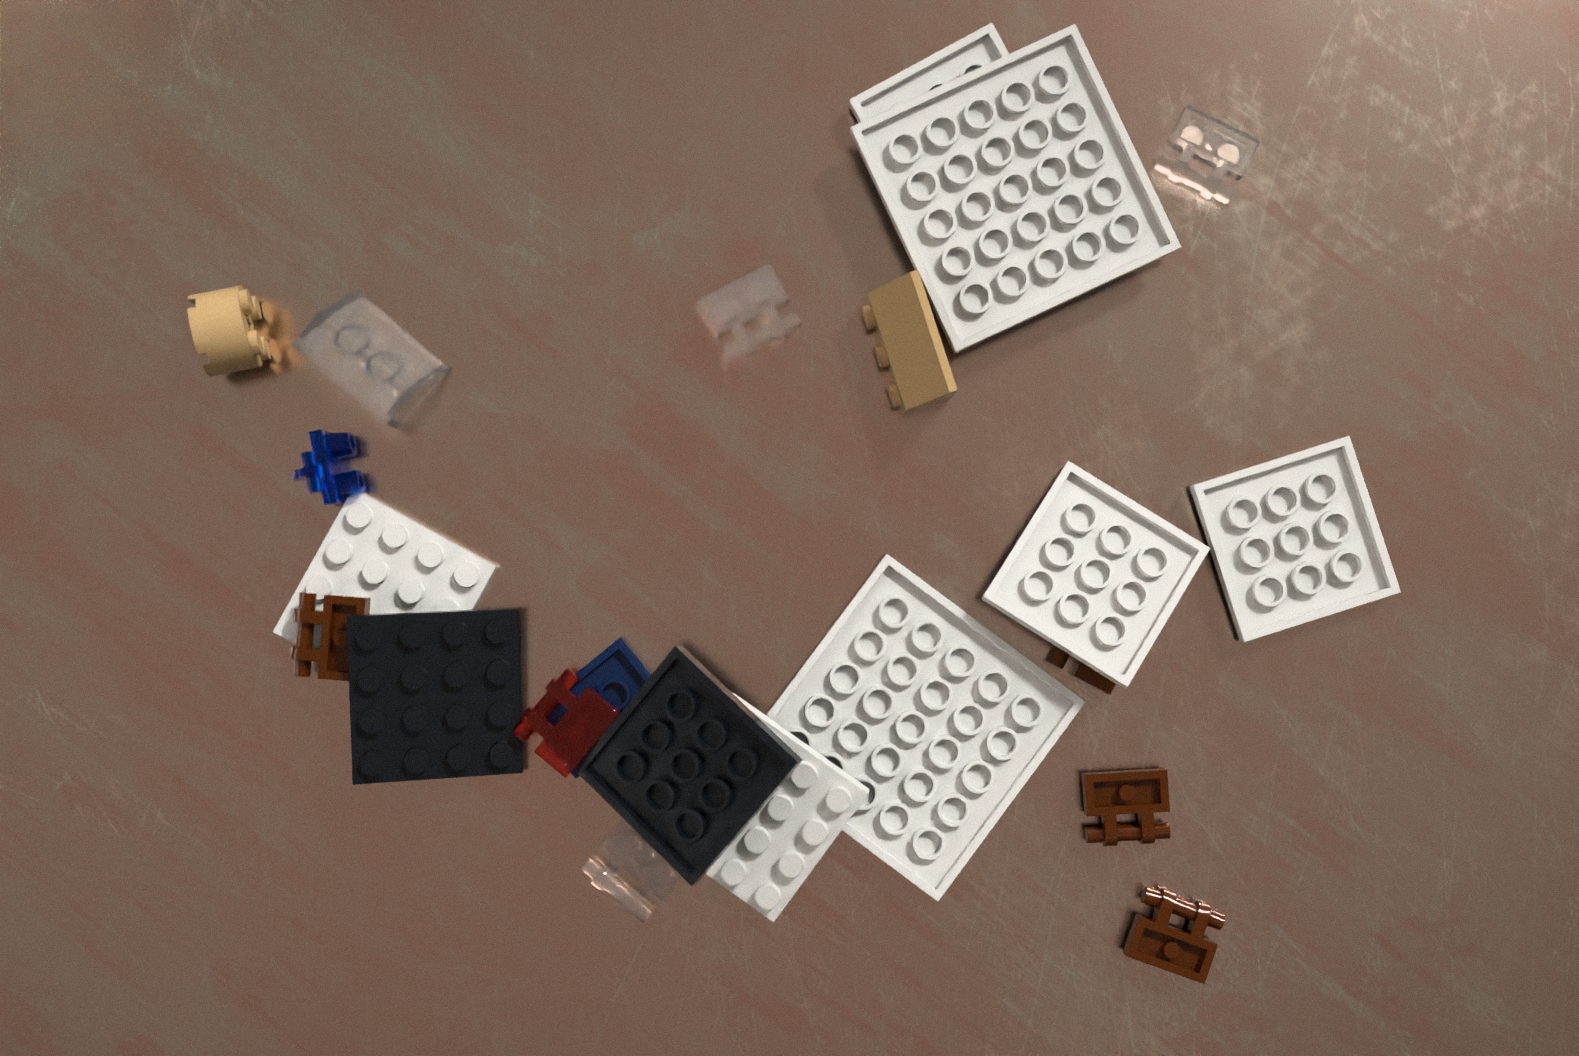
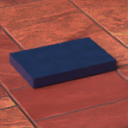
M620 637L533 707L525 716L576 779L580 775L574 769L652 673L623 637Z

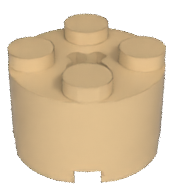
M239 285L188 296L187 300L196 305V307L187 308L190 330L197 354H207L211 363L203 366L208 376L212 377L261 367L263 360L271 359L267 338L265 335H259L255 323L256 320L262 319L256 295L251 296L248 289H244Z

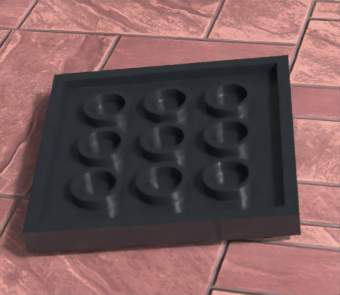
M518 608L347 615L353 785L523 773Z
M678 645L671 650L574 770L693 886L702 879L803 759L682 645Z

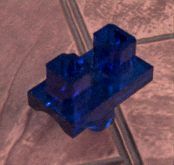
M322 429L309 432L313 451L300 454L303 468L292 471L293 480H306L309 494L318 493L322 490L324 504L334 505L335 507L344 505L347 498L366 492L364 478L360 470L341 473L339 459L357 455L354 435L348 432L331 433Z

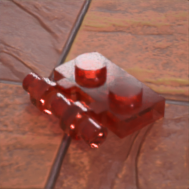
M566 668L558 679L552 678L545 687L547 692L534 708H527L521 716L523 721L514 730V734L524 742H527L535 731L541 735L544 740L534 752L565 778L570 775L621 713L590 686L577 698L570 689L579 680V676L569 668ZM560 702L568 711L554 727L546 718Z

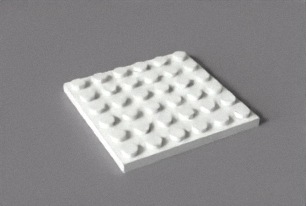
M1076 24L850 127V134L914 270L919 271L926 295L954 354L1174 253L1181 248V244Z
M885 554L766 716L870 789L867 797L842 830L938 902L1085 704V701L888 554Z

